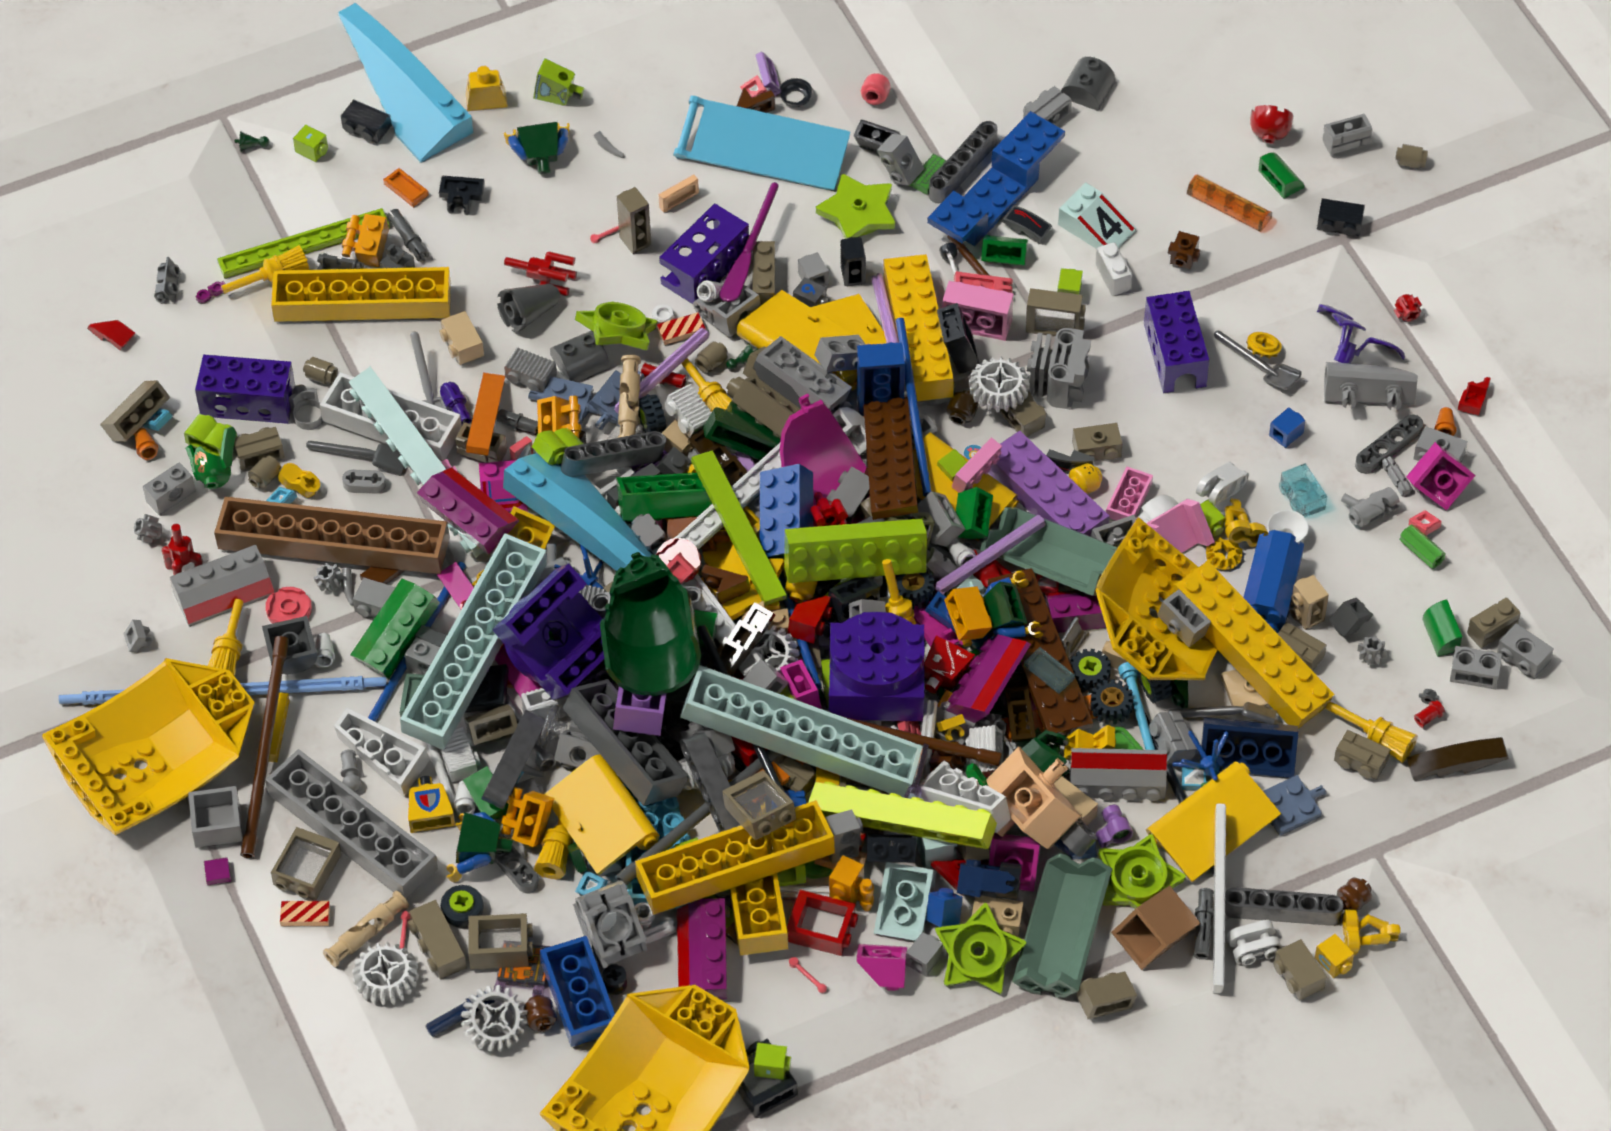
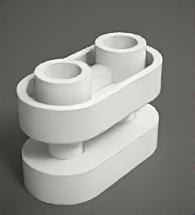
M1262 920L1234 928L1226 935L1230 947L1235 948L1233 955L1238 964L1250 965L1256 960L1275 958L1276 951L1282 948L1279 938L1273 936L1275 928L1270 920Z

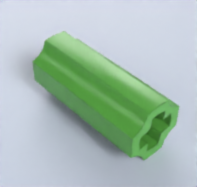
M1409 525L1400 534L1399 540L1430 568L1435 569L1445 559L1446 553L1415 525Z

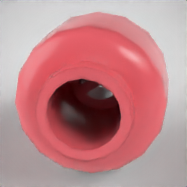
M879 73L870 74L862 85V98L872 105L882 104L887 99L891 89L888 78Z

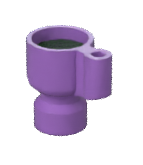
M1110 805L1103 809L1102 816L1107 825L1096 833L1100 846L1105 848L1111 843L1121 844L1128 841L1133 836V830L1129 821L1122 817L1120 807L1118 805Z

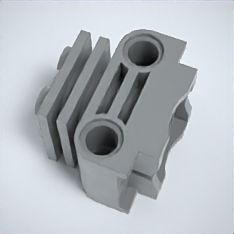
M1063 328L1056 334L1053 349H1051V334H1047L1044 348H1042L1043 333L1038 332L1037 340L1032 341L1031 351H1034V354L1031 355L1032 358H1029L1027 363V371L1030 372V375L1028 374L1029 392L1034 395L1036 381H1039L1038 396H1043L1045 382H1048L1047 402L1053 407L1071 410L1073 401L1082 402L1083 382L1088 376L1090 360L1087 354L1091 348V340L1083 339L1084 330Z
M620 880L575 898L573 907L584 936L587 935L594 957L602 968H606L612 963L642 951H648L645 942L647 941L639 922L632 897L628 894L624 882ZM616 912L615 925L610 930L601 932L603 918L609 913Z

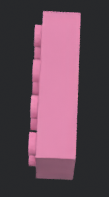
M991 437L955 474L952 488L958 493L972 489L973 484H977L981 480V476L987 474L993 464L996 465L1000 460L999 456L1002 453V445Z
M1126 466L1106 508V513L1110 515L1109 518L1117 521L1131 515L1137 517L1152 485L1153 475Z

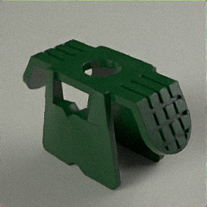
M1045 730L1037 738L1035 737L1025 745L1022 750L1044 773L1057 758L1064 762L1062 766L1067 763L1066 758L1047 746V744L1050 742L1067 746L1070 740L1062 734ZM1068 768L1059 778H1065L1070 773V769Z

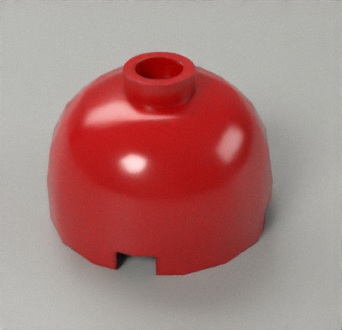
M1272 105L1256 106L1255 111L1252 109L1250 115V126L1253 133L1265 143H1274L1285 138L1293 124L1294 115L1291 111L1285 108L1284 112L1277 111L1278 106Z

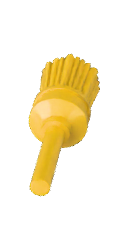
M298 245L278 257L274 255L272 258L264 259L263 267L259 268L258 272L224 284L221 288L225 294L262 279L263 281L269 280L273 284V271L309 270L308 261L302 248Z
M686 358L681 364L699 386L698 395H700V398L710 409V412L716 407L726 410L732 401L727 396V392L718 382H706L690 360Z
M885 559L882 561L890 593L889 602L885 604V610L887 613H894L910 623L916 624L912 602L899 595L892 562L890 559Z
M240 599L234 601L227 632L223 636L215 638L214 646L211 650L212 656L207 665L230 670L234 676L236 674V664L240 659V652L243 647L236 637L244 603Z
M1329 701L1326 709L1361 727L1363 732L1367 734L1368 739L1390 748V754L1402 763L1410 756L1416 745L1417 734L1393 726V722H1388L1383 717H1379L1375 721L1371 719L1367 721L1332 701Z
M560 819L554 828L545 831L544 839L541 843L542 850L534 866V871L543 878L557 880L564 877L566 873L569 854L567 847L573 843V838Z

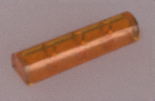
M1198 174L1191 179L1188 185L1187 195L1260 232L1272 218L1271 211Z

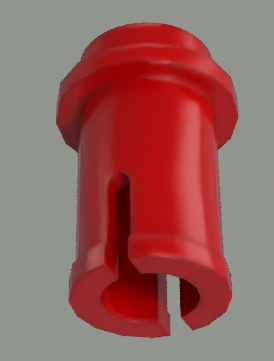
M1438 700L1435 702L1431 701L1428 707L1414 715V720L1423 728L1436 717H1442L1445 709Z

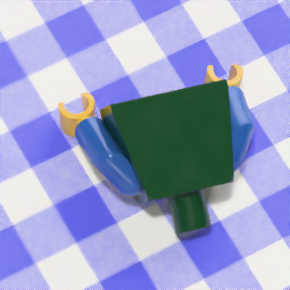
M557 122L517 127V133L515 129H513V134L507 135L504 132L505 142L510 145L511 149L520 159L526 160L527 165L537 164L538 174H548L551 172L549 162L557 161V156L563 153L567 145L570 124L567 123L566 127H561Z
M1016 571L1013 574V578L1007 577L988 586L983 596L987 614L992 622V628L988 633L1011 638L1025 637V634H1031L1034 638L1043 636L1042 632H1033L1034 628L1042 627L1036 621L1031 622L1028 627H1024L1027 624V620L1017 587L1025 588L1029 584L1027 579L1019 581V579L1025 577L1024 572Z
M464 812L458 816L461 821L455 824L460 830L455 862L458 864L457 867L449 864L446 868L451 873L446 877L453 883L458 882L465 873L495 863L497 851L511 853L513 839L500 837L501 824L485 812L475 814Z

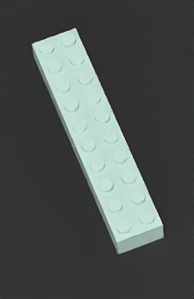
M508 534L503 535L400 718L402 733L442 750L445 749L503 644L492 629L509 614L510 610L519 600L532 592L547 565L546 550Z
M699 665L698 671L693 677L681 714L683 719L876 789L898 794L905 798L912 786L923 747Z

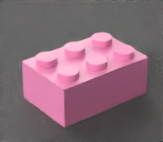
M949 281L943 297L942 308L958 303L974 335L1006 341L1012 323L1013 293Z

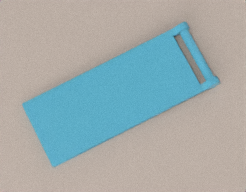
M694 95L690 96L688 102L690 106L679 144L673 153L676 158L691 159L826 190H835L850 138V131L705 100ZM704 107L691 152L687 151L686 146L697 108Z

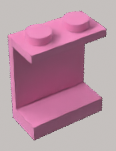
M1186 499L1146 523L1181 553L1198 543L1209 546L1215 542L1201 505L1194 500Z

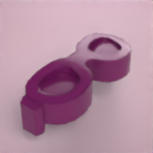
M217 281L211 284V286L209 285L207 287L208 290H199L195 296L198 303H205L211 297L222 294L221 286L226 283L224 281L222 283Z

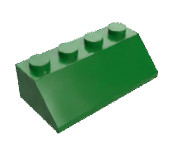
M697 473L616 477L619 509L623 521L632 522L641 514L643 516L650 514L655 521H659L662 518L698 517L712 505Z
M401 579L350 655L389 679L415 640L416 633L422 625L425 626L440 602L433 594L417 584Z

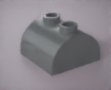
M1083 57L1078 60L1061 91L1069 96L1072 102L1099 111L1115 83V74L1104 61L1095 57Z
M588 331L550 348V355L566 380L581 382L610 369L606 351L603 345H596L593 331Z
M308 616L262 626L271 666L274 642L277 636H284L289 639L283 674H297L306 671L316 663L317 651Z

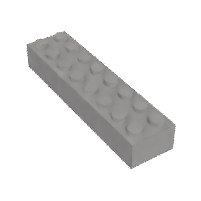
M298 749L265 779L268 795L321 836L339 842L341 852L391 891L400 892L406 900L438 870L436 855L301 750Z

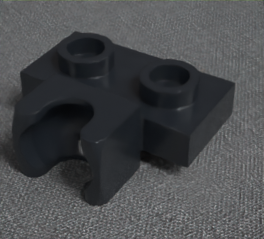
M442 175L439 198H447L448 213L452 214L456 207L461 206L464 208V214L468 215L470 213L471 200L482 201L485 179Z

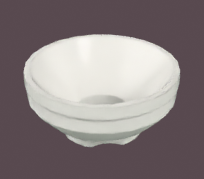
M1277 511L1268 519V533L1272 530L1290 532L1296 537L1295 541L1300 544V541L1303 543L1307 537L1308 522L1303 515L1296 511Z

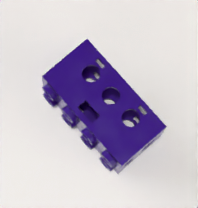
M714 203L659 257V263L672 271L667 277L663 275L660 277L661 285L693 304L699 298L697 288L703 281L708 280L720 283L722 278L730 272L735 261L743 252L750 236L749 224ZM709 221H713L714 229L707 227ZM701 234L705 236V239L702 242H695L693 237ZM712 246L719 247L713 254L708 252ZM682 248H689L692 251L688 256L679 254V250Z
M1190 291L1146 297L1144 327L1163 393L1174 392L1176 379L1185 374L1196 376L1195 388L1207 387L1209 357Z
M203 354L195 387L200 414L209 415L213 418L288 424L291 414L289 397L294 394V387L296 386L291 361ZM216 394L229 395L230 397H218ZM222 405L226 407L227 410H218L215 408V406ZM244 407L247 408L249 411L240 412L239 410H237V408ZM260 409H267V410H269L271 413H270V414H263V413H261L259 410H260Z

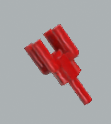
M549 251L545 254L544 259L533 257L529 259V262L505 257L504 260L505 266L526 270L527 277L540 280L539 285L552 284L550 283L551 279L567 282L568 278L575 280L577 277V271L554 266V262L571 266L575 264V257ZM552 284L558 288L560 295H569V287Z
M821 492L814 494L817 505L811 507V513L817 523V527L848 524L845 520L848 517V513L840 499L830 501L824 498Z
M173 524L171 526L173 536L168 546L162 548L165 568L168 570L172 569L173 575L182 572L184 565L192 562L194 567L202 565L203 561L201 554L194 552L191 538L182 536L180 525Z

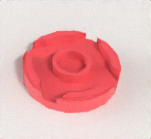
M280 588L278 592H273L266 601V615L272 624L303 616H308L309 619L312 613L311 600L300 588Z

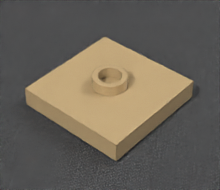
M1237 670L1221 673V679L1231 706H1244L1246 702H1251L1267 708L1271 707Z

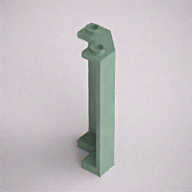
M1005 507L1000 515L999 528L989 529L988 537L981 539L980 551H984L1036 515L1017 507ZM1044 518L1045 526L998 557L1025 569L1032 568L1034 573L1089 595L1097 596L1095 591L1097 582L1118 547Z
M1057 854L1046 861L1024 938L1026 946L1020 952L1012 980L1014 984L1032 994L1041 995L1042 991L1055 992V997L1062 998L1079 991L1112 868L1104 864L1102 860L1090 858L1078 864L1067 855Z

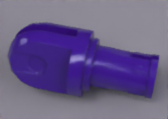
M455 382L443 383L440 387V395L446 409L460 414L462 425L463 422L470 424L473 418L466 409L465 403L467 400Z

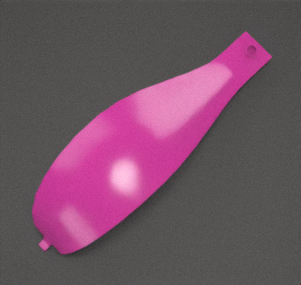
M805 394L799 398L801 410L789 416L782 430L780 458L781 467L801 464L813 472L814 506L817 505L814 494L821 492L824 498H827L832 489L836 491L840 483H838V480L844 471L848 472L852 466L865 473L867 467L822 399L811 404L809 394ZM857 512L851 524H857L864 519ZM815 520L813 521V527H817ZM924 603L920 609H918V606H914V619L916 624L924 625V638L930 647L936 635L959 647L963 646L962 641L958 640L956 633L951 628L946 627L924 611L927 607Z

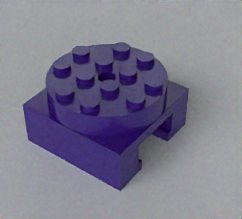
M569 563L555 569L529 595L519 600L510 610L509 614L492 629L505 644L506 652L513 665L523 675L538 682L553 700L568 695L571 689L575 688L604 659L600 630L602 617L580 593L587 584ZM549 631L553 633L554 641L548 640L550 638Z
M863 612L843 623H830L829 712L855 720L923 721L924 625L912 624L894 613Z

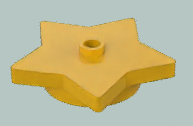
M732 545L724 566L719 569L747 576L751 588L748 593L722 604L723 609L732 621L748 612L754 602L758 604L762 601L734 545ZM768 559L777 577H779L784 568V560ZM705 584L711 593L716 596L718 588H711ZM775 602L764 606V608L767 610H779L780 603Z

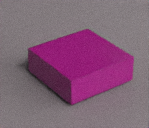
M228 857L204 861L207 886L231 882Z

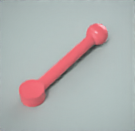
M619 226L599 235L592 234L590 236L591 242L598 243L600 238L618 231Z
M403 911L401 914L403 923L400 949L405 946L407 922L410 919L408 911Z
M796 957L789 959L790 967L797 968L817 986V990L820 993L826 992L827 986L819 983L799 964Z

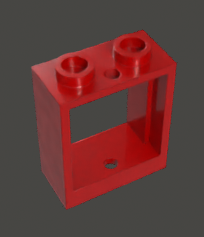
M800 889L786 927L788 942L842 956L844 948H849L852 934H849L851 927L855 928L858 922L859 914L855 913V904ZM808 907L845 916L838 937L802 929L801 926Z

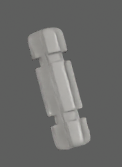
M1393 457L1384 458L1382 460V467L1385 471H1388L1387 474L1395 487H1399L1397 490L1400 495L1410 494L1412 487L1408 481H1405L1406 477L1399 466L1395 465L1396 462Z

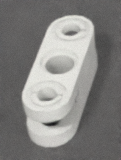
M1227 462L1201 479L1196 488V494L1201 497H1209V502L1217 505L1242 490L1249 478V473L1235 467L1233 463Z

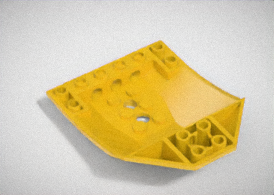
M1138 517L1108 562L1097 582L1095 590L1112 649L1149 680H1205L1207 670L1217 652L1216 647L1205 636L1191 647H1188L1176 634H1173L1168 629L1167 625L1159 617H1152L1149 609L1152 608L1158 613L1162 604L1159 597L1163 600L1167 599L1175 584L1197 569L1198 566Z
M164 658L165 661L108 701L42 734V738L66 783L95 820L114 835H117L189 796L188 792H195L219 776L239 757L254 708V701L230 670ZM137 761H144L147 763V767L138 769L134 767V764ZM117 774H124L126 776L121 780L114 778Z
M697 985L627 994L624 1002L597 1042L568 1080L542 1109L540 1116L556 1131H624L623 1127L626 1125L634 1126L636 1128L635 1131H710L735 1096L749 1072V1063L736 1009ZM641 1105H646L651 1111L647 1115H641L636 1109Z

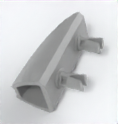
M1326 362L1324 402H1342L1345 408L1347 402L1350 403L1351 408H1354L1357 403L1387 404L1389 410H1391L1392 404H1395L1396 410H1399L1402 404H1415L1418 376L1415 373L1393 367Z

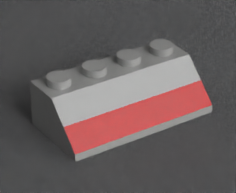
M256 545L170 576L174 596L189 627L232 611L236 599L242 600L244 602L243 606L267 598L273 592L275 593L265 563Z
M1071 749L1070 783L1090 798H1100L1103 800L1111 798L1125 800L1148 799L1150 801L1165 800L1167 750Z

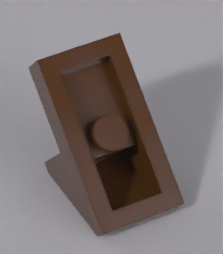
M744 87L737 107L768 113L775 110V95L770 90L752 98Z
M704 565L702 576L704 583L711 588H718L716 596L720 604L750 591L751 587L747 576L709 565Z

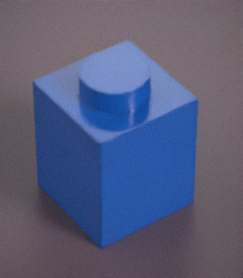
M1288 407L1271 421L1269 436L1284 448H1287L1304 433L1305 419L1300 413Z
M940 888L939 891L930 892L926 920L939 927L959 925L963 897L953 893L954 891L949 888Z

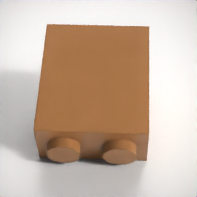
M1168 886L1137 907L1111 933L1139 968L1143 970L1191 933L1200 922L1171 886Z

